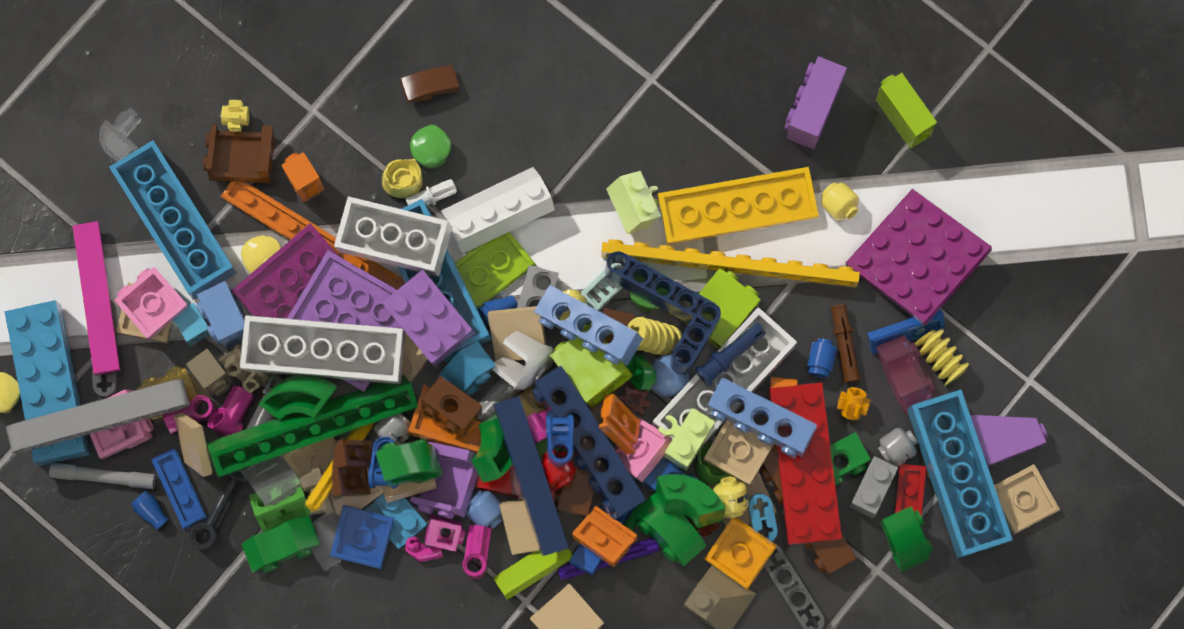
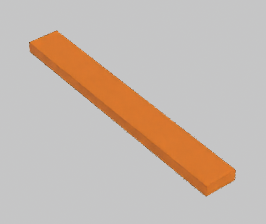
M230 182L221 195L223 200L288 240H291L311 223L246 182ZM311 223L342 259L396 290L406 284L403 278L375 261L340 253L334 247L336 237Z

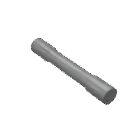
M54 462L51 463L49 469L50 478L102 482L154 490L156 475L149 473H129L85 468Z

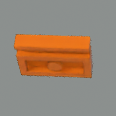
M615 394L605 395L601 409L603 424H599V428L626 455L634 454L633 444L637 443L641 421Z
M597 506L593 508L591 514H588L572 533L573 539L612 567H615L626 554L633 542L637 541V535Z

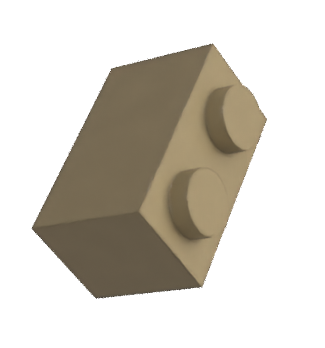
M208 349L186 363L211 397L215 395L217 397L221 396L229 390L232 380Z

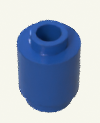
M819 338L817 342H812L807 363L809 375L829 378V373L833 371L837 347L833 345V341Z

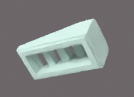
M619 263L611 265L613 269H623V266ZM605 270L581 292V295L587 298L588 305L597 311H600L624 289L618 284L613 288L605 280L607 277ZM599 283L610 292L607 296L597 286ZM592 290L602 299L600 303L590 294Z

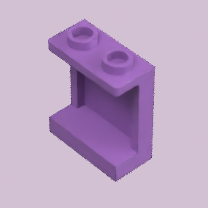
M428 441L429 444L435 447L444 475L435 478L436 489L421 493L420 498L411 496L410 502L418 505L417 510L427 514H432L434 510L439 511L438 515L448 519H453L454 515L465 517L478 477V473L471 462V459L476 454L470 450Z

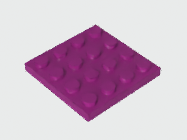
M912 188L847 260L846 267L854 268L855 272H860L859 277L923 325H926L992 251V246Z
M310 223L231 291L252 316L287 319L326 252L329 250L336 255L337 253Z

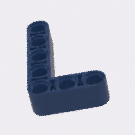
M615 251L611 253L607 258L605 274L609 280L689 324L674 348L670 360V367L675 373L679 375L689 373L717 328L721 316L719 306L624 252ZM619 263L623 266V269L615 270L611 265ZM643 276L646 281L639 283L634 280V277ZM664 288L669 294L660 295L656 290ZM688 301L691 307L683 308L679 302ZM709 313L714 317V320L707 321L702 317V314ZM692 334L699 335L702 341L694 342L689 336ZM686 356L689 362L686 364L680 363L676 357Z

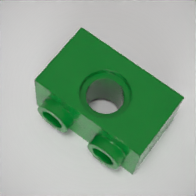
M856 432L830 445L835 486L845 481L843 478L845 475L852 472L855 476L868 469L866 464L871 459ZM836 456H843L847 460V467H836L833 459Z

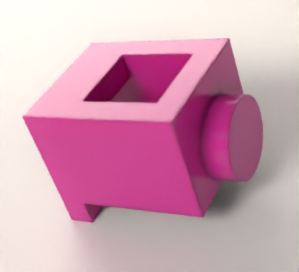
M430 514L425 535V545L456 551L457 544L462 545L465 536V529H461V521ZM442 528L451 530L448 535H443L440 532Z

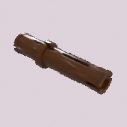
M847 304L834 305L830 307L835 327L833 336L837 338L844 383L857 382L861 378L859 376L851 334L854 331L853 326H850Z

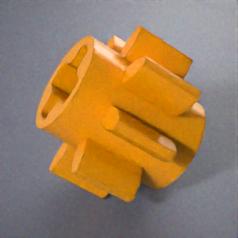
M852 387L847 390V393H840L837 408L842 409L841 414L845 418L858 420L860 415L867 416L870 399L866 398L865 391Z

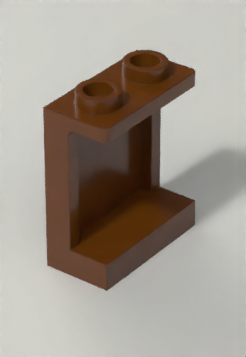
M211 124V132L206 133L205 140L206 148H209L208 156L204 155L203 171H207L209 181L271 183L275 146L273 126H262V133L219 131L216 124Z

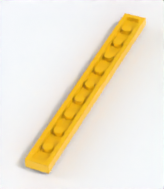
M616 239L602 242V258H608L611 253L621 251L644 263L718 271L721 268L724 271L728 269L738 274L857 287L860 272H855L854 268L846 266L830 269L828 265L815 263L813 266H804L802 262L795 260L779 263L775 258L763 257L762 260H753L751 256L744 254L728 257L723 252L712 251L710 254H702L700 250L693 248L677 251L674 247L667 245L651 248L649 244L635 242L634 245L623 244V241Z

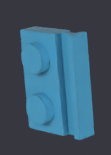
M383 493L373 504L365 509V511L394 518L389 539L399 550L406 544L408 538L415 537L428 526L406 498L387 503Z

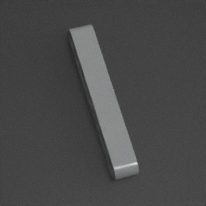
M178 379L7 426L6 431L12 453L18 454L184 409L191 404L184 380Z

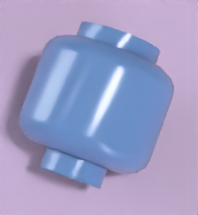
M478 490L471 496L466 515L475 525L490 526L493 529L503 520L500 509L501 502L491 491L482 492Z

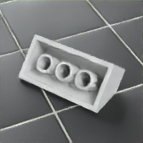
M532 167L445 208L441 212L445 220L453 227L451 232L462 254L554 211L555 208L552 197L541 176Z

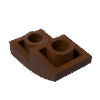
M452 65L424 70L400 80L407 103L431 100L433 95L457 92L460 87Z

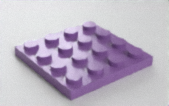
M329 250L326 252L287 318L403 329L382 304L397 290ZM343 379L363 392L371 384L370 381Z

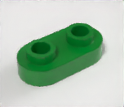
M634 354L629 364L626 365L633 374V377L629 380L637 390H650L652 385L656 383V371L653 370L652 365L642 354Z

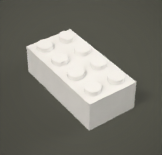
M348 196L334 247L340 253L417 272L423 270L426 274L439 277L453 227L447 220Z

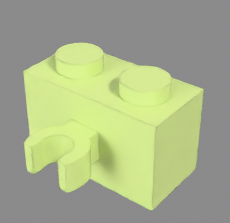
M641 171L620 176L606 188L626 234L647 229L661 217L657 208L659 201L652 196L658 188L657 186L648 188Z
M692 408L681 427L677 425V421L673 416L667 415L665 419L672 424V428L665 430L659 427L658 429L661 435L674 437L665 451L664 457L686 471L715 425V421Z

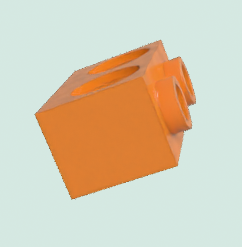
M304 152L299 155L294 153L285 159V163L281 166L303 203L325 190L320 177Z

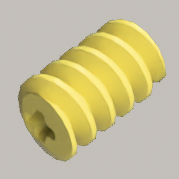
M644 317L633 319L627 326L638 332L643 338L637 350L658 354L659 356L672 355L674 348L682 337L680 330L676 326Z
M943 329L938 331L932 330L920 338L914 346L923 345L919 353L921 355L929 353L926 362H936L932 370L934 372L942 370L938 378L939 380L948 378L944 385L947 386L965 373L969 363H959L963 355H953L957 347H947L951 339L940 338L944 333Z

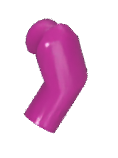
M410 537L406 540L405 549L407 553L418 562L443 558L442 548L434 546L427 548L416 537Z

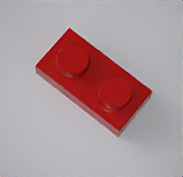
M908 464L899 466L894 514L911 506L913 511L918 510L920 515H922L925 466Z

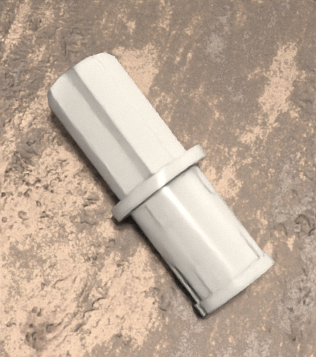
M449 179L431 188L426 186V190L405 199L408 205L420 199H423L427 206L432 203L436 205L435 202L455 194L457 190L454 182Z

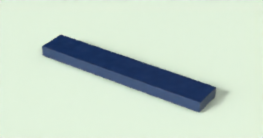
M520 396L493 404L542 557L567 549L568 545Z

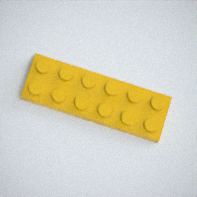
M809 167L663 192L657 195L667 245L811 220L819 217Z

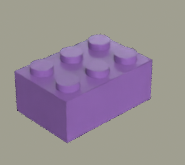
M819 56L815 64L810 62L803 82L806 86H800L795 98L794 107L797 108H791L784 127L785 130H788L786 139L813 150L815 149L842 85L847 67Z
M423 270L382 302L434 367L475 334Z

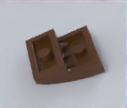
M338 440L332 463L333 496H366L371 494L367 468H370L373 448L371 441Z

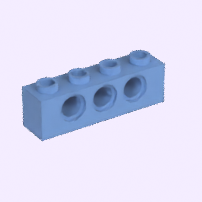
M549 285L534 310V313L540 317L539 322L549 329H553L556 326L562 330L560 334L571 341H574L575 338L583 341L582 346L593 353H596L597 350L605 353L604 358L615 365H618L619 361L628 365L643 340L638 332ZM565 311H570V316L566 320L561 321V315ZM591 322V329L588 332H582L583 326ZM614 334L613 341L609 344H604L605 337Z
M723 377L708 403V411L711 412L710 415L721 422H724L726 419L734 423L735 429L745 434H748L750 431L758 435L757 439L769 446L774 443L782 447L781 451L793 458L796 455L803 456L817 428V424ZM739 402L744 405L745 409L739 414L733 413L730 410L731 404ZM758 414H763L768 418V422L762 426L757 425L753 418ZM781 426H787L792 430V434L789 437H781L777 433V429Z

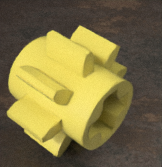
M229 100L228 106H222V125H228L229 131L242 132V126L249 125V107L243 106L242 100Z

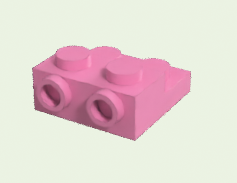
M155 267L142 271L137 276L138 280L131 286L123 287L117 293L118 297L114 300L148 340L189 307Z
M125 389L111 397L133 392V390ZM148 418L90 434L99 458L105 459L125 448L131 449L153 438L150 431L154 427Z

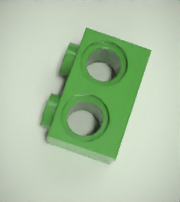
M298 476L249 495L255 517L262 532L271 530L289 520L311 515L310 509L305 505L307 496Z

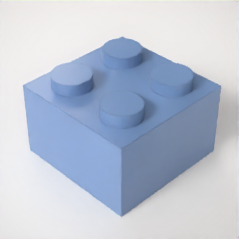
M224 281L197 294L200 302L196 305L201 316L205 317L206 321L211 324L207 329L212 339L218 345L222 344L228 350L243 342L246 315L238 298L232 293V288Z

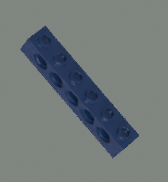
M559 366L532 384L534 389L531 392L535 400L539 404L543 403L548 411L545 413L546 415H550L551 418H566L567 415L577 417L579 424L578 427L574 428L572 438L573 452L576 455L574 461L581 471L585 470L590 477L588 483L595 493H600L604 500L602 506L609 516L613 515L616 519L645 501V497L606 435L599 428V424L563 367ZM553 393H560L564 396L565 402L563 405H556L552 401ZM582 437H588L592 441L593 446L591 450H585L581 447L580 439ZM601 459L606 463L607 468L604 473H600L595 469V460ZM610 482H617L620 485L621 491L619 495H613L609 492L608 485Z

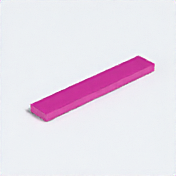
M96 221L73 225L93 373L96 376L119 372L121 368L100 224Z

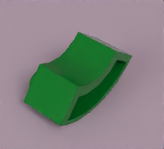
M291 376L278 382L258 405L279 420L285 415L294 412L305 413L314 418L338 386L317 376Z
M496 414L478 424L481 433V445L478 453L471 459L483 483L500 478L512 465Z
M426 440L401 445L391 442L381 447L382 450L376 451L384 480L389 487L403 483L421 484L444 475L435 447L432 444L426 443Z
M669 474L657 476L655 490L664 512L675 511L685 514L693 520L697 528L723 521L725 507L719 496L705 483L685 475Z
M656 492L633 512L638 520V528L645 535H651L663 548L662 553L670 562L676 561L685 566L706 547L697 530L682 513L663 511Z
M910 506L880 522L889 544V550L900 573L930 559L929 553L933 552L929 540L924 537L920 527L924 525V522L918 510L913 511Z
M308 515L289 520L271 530L254 535L241 545L252 573L262 570L264 574L277 570L280 563L295 557L302 559L312 554L311 549L317 547L320 543Z

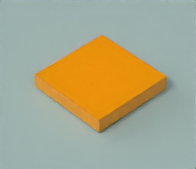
M735 517L731 518L705 557V560L744 588L749 589L777 545Z

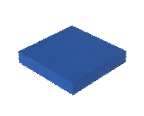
M343 505L330 556L381 569L394 518Z

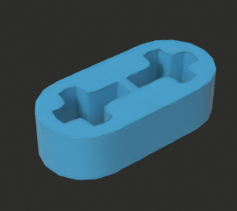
M763 493L752 494L748 499L749 506L747 508L751 528L758 532V530L762 529L761 520H765V525L771 528L766 538L772 542L777 536V525L771 499ZM758 498L766 502V506L762 507L763 516H760L758 509L753 508Z

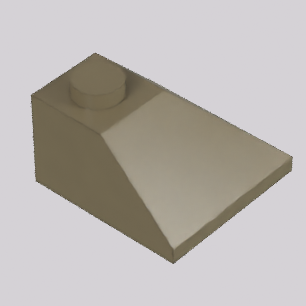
M712 565L684 603L683 608L713 629H733L756 593L744 588Z

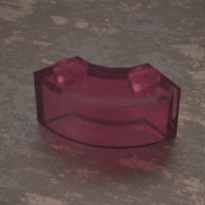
M902 335L876 347L888 382L905 414H908L907 408L911 405L933 399L932 391L935 390L929 376L925 377L917 359L920 357V354L914 342L910 344L906 336Z

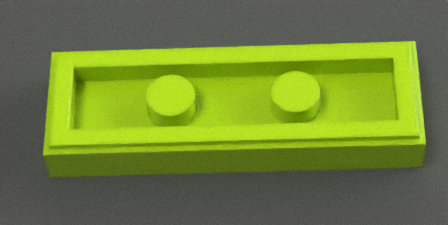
M568 548L543 557L540 550H537L502 571L493 579L508 600L570 561L573 555Z

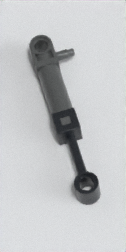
M271 374L262 392L264 394L263 398L278 382L283 380L282 374ZM258 405L246 429L277 418ZM259 463L226 474L229 479L206 523L196 524L190 530V542L198 550L208 552L215 549L218 545L219 535L215 527L238 482L247 486ZM203 531H209L210 540L205 544H200L198 542L199 534Z

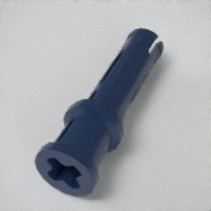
M754 322L752 326L720 353L714 352L711 354V359L701 367L697 366L694 369L697 376L705 385L710 387L715 378L721 373L729 371L731 363L766 335V331L763 330L764 328L758 322Z

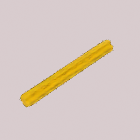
M375 422L352 430L346 440H364ZM333 460L306 501V507L312 512L320 510L332 491Z

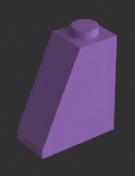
M971 415L988 467L1042 447L1046 443L1047 432L1042 423L1038 424L1036 418Z

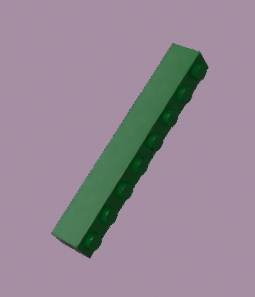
M403 374L401 376V384L380 382L369 386L364 392L357 390L329 400L314 418L305 413L294 412L284 416L281 420L274 419L208 442L206 445L212 465L218 477L408 411L418 407L412 385Z

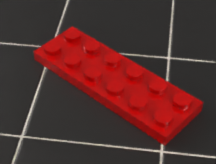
M822 383L770 388L771 402L817 424L816 431L802 457L798 455L795 458L788 456L781 451L782 447L776 445L788 545L841 540ZM781 426L777 429V433L781 437H789L792 434V430L787 426Z

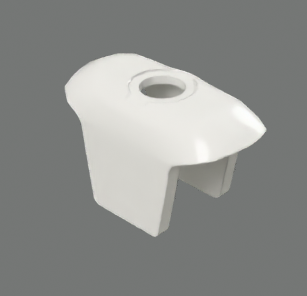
M516 331L506 337L503 343L524 359L526 365L523 366L503 356L494 362L496 366L493 371L511 384L513 390L526 389L548 373L554 363L550 356L554 350L551 346L543 345L529 336Z

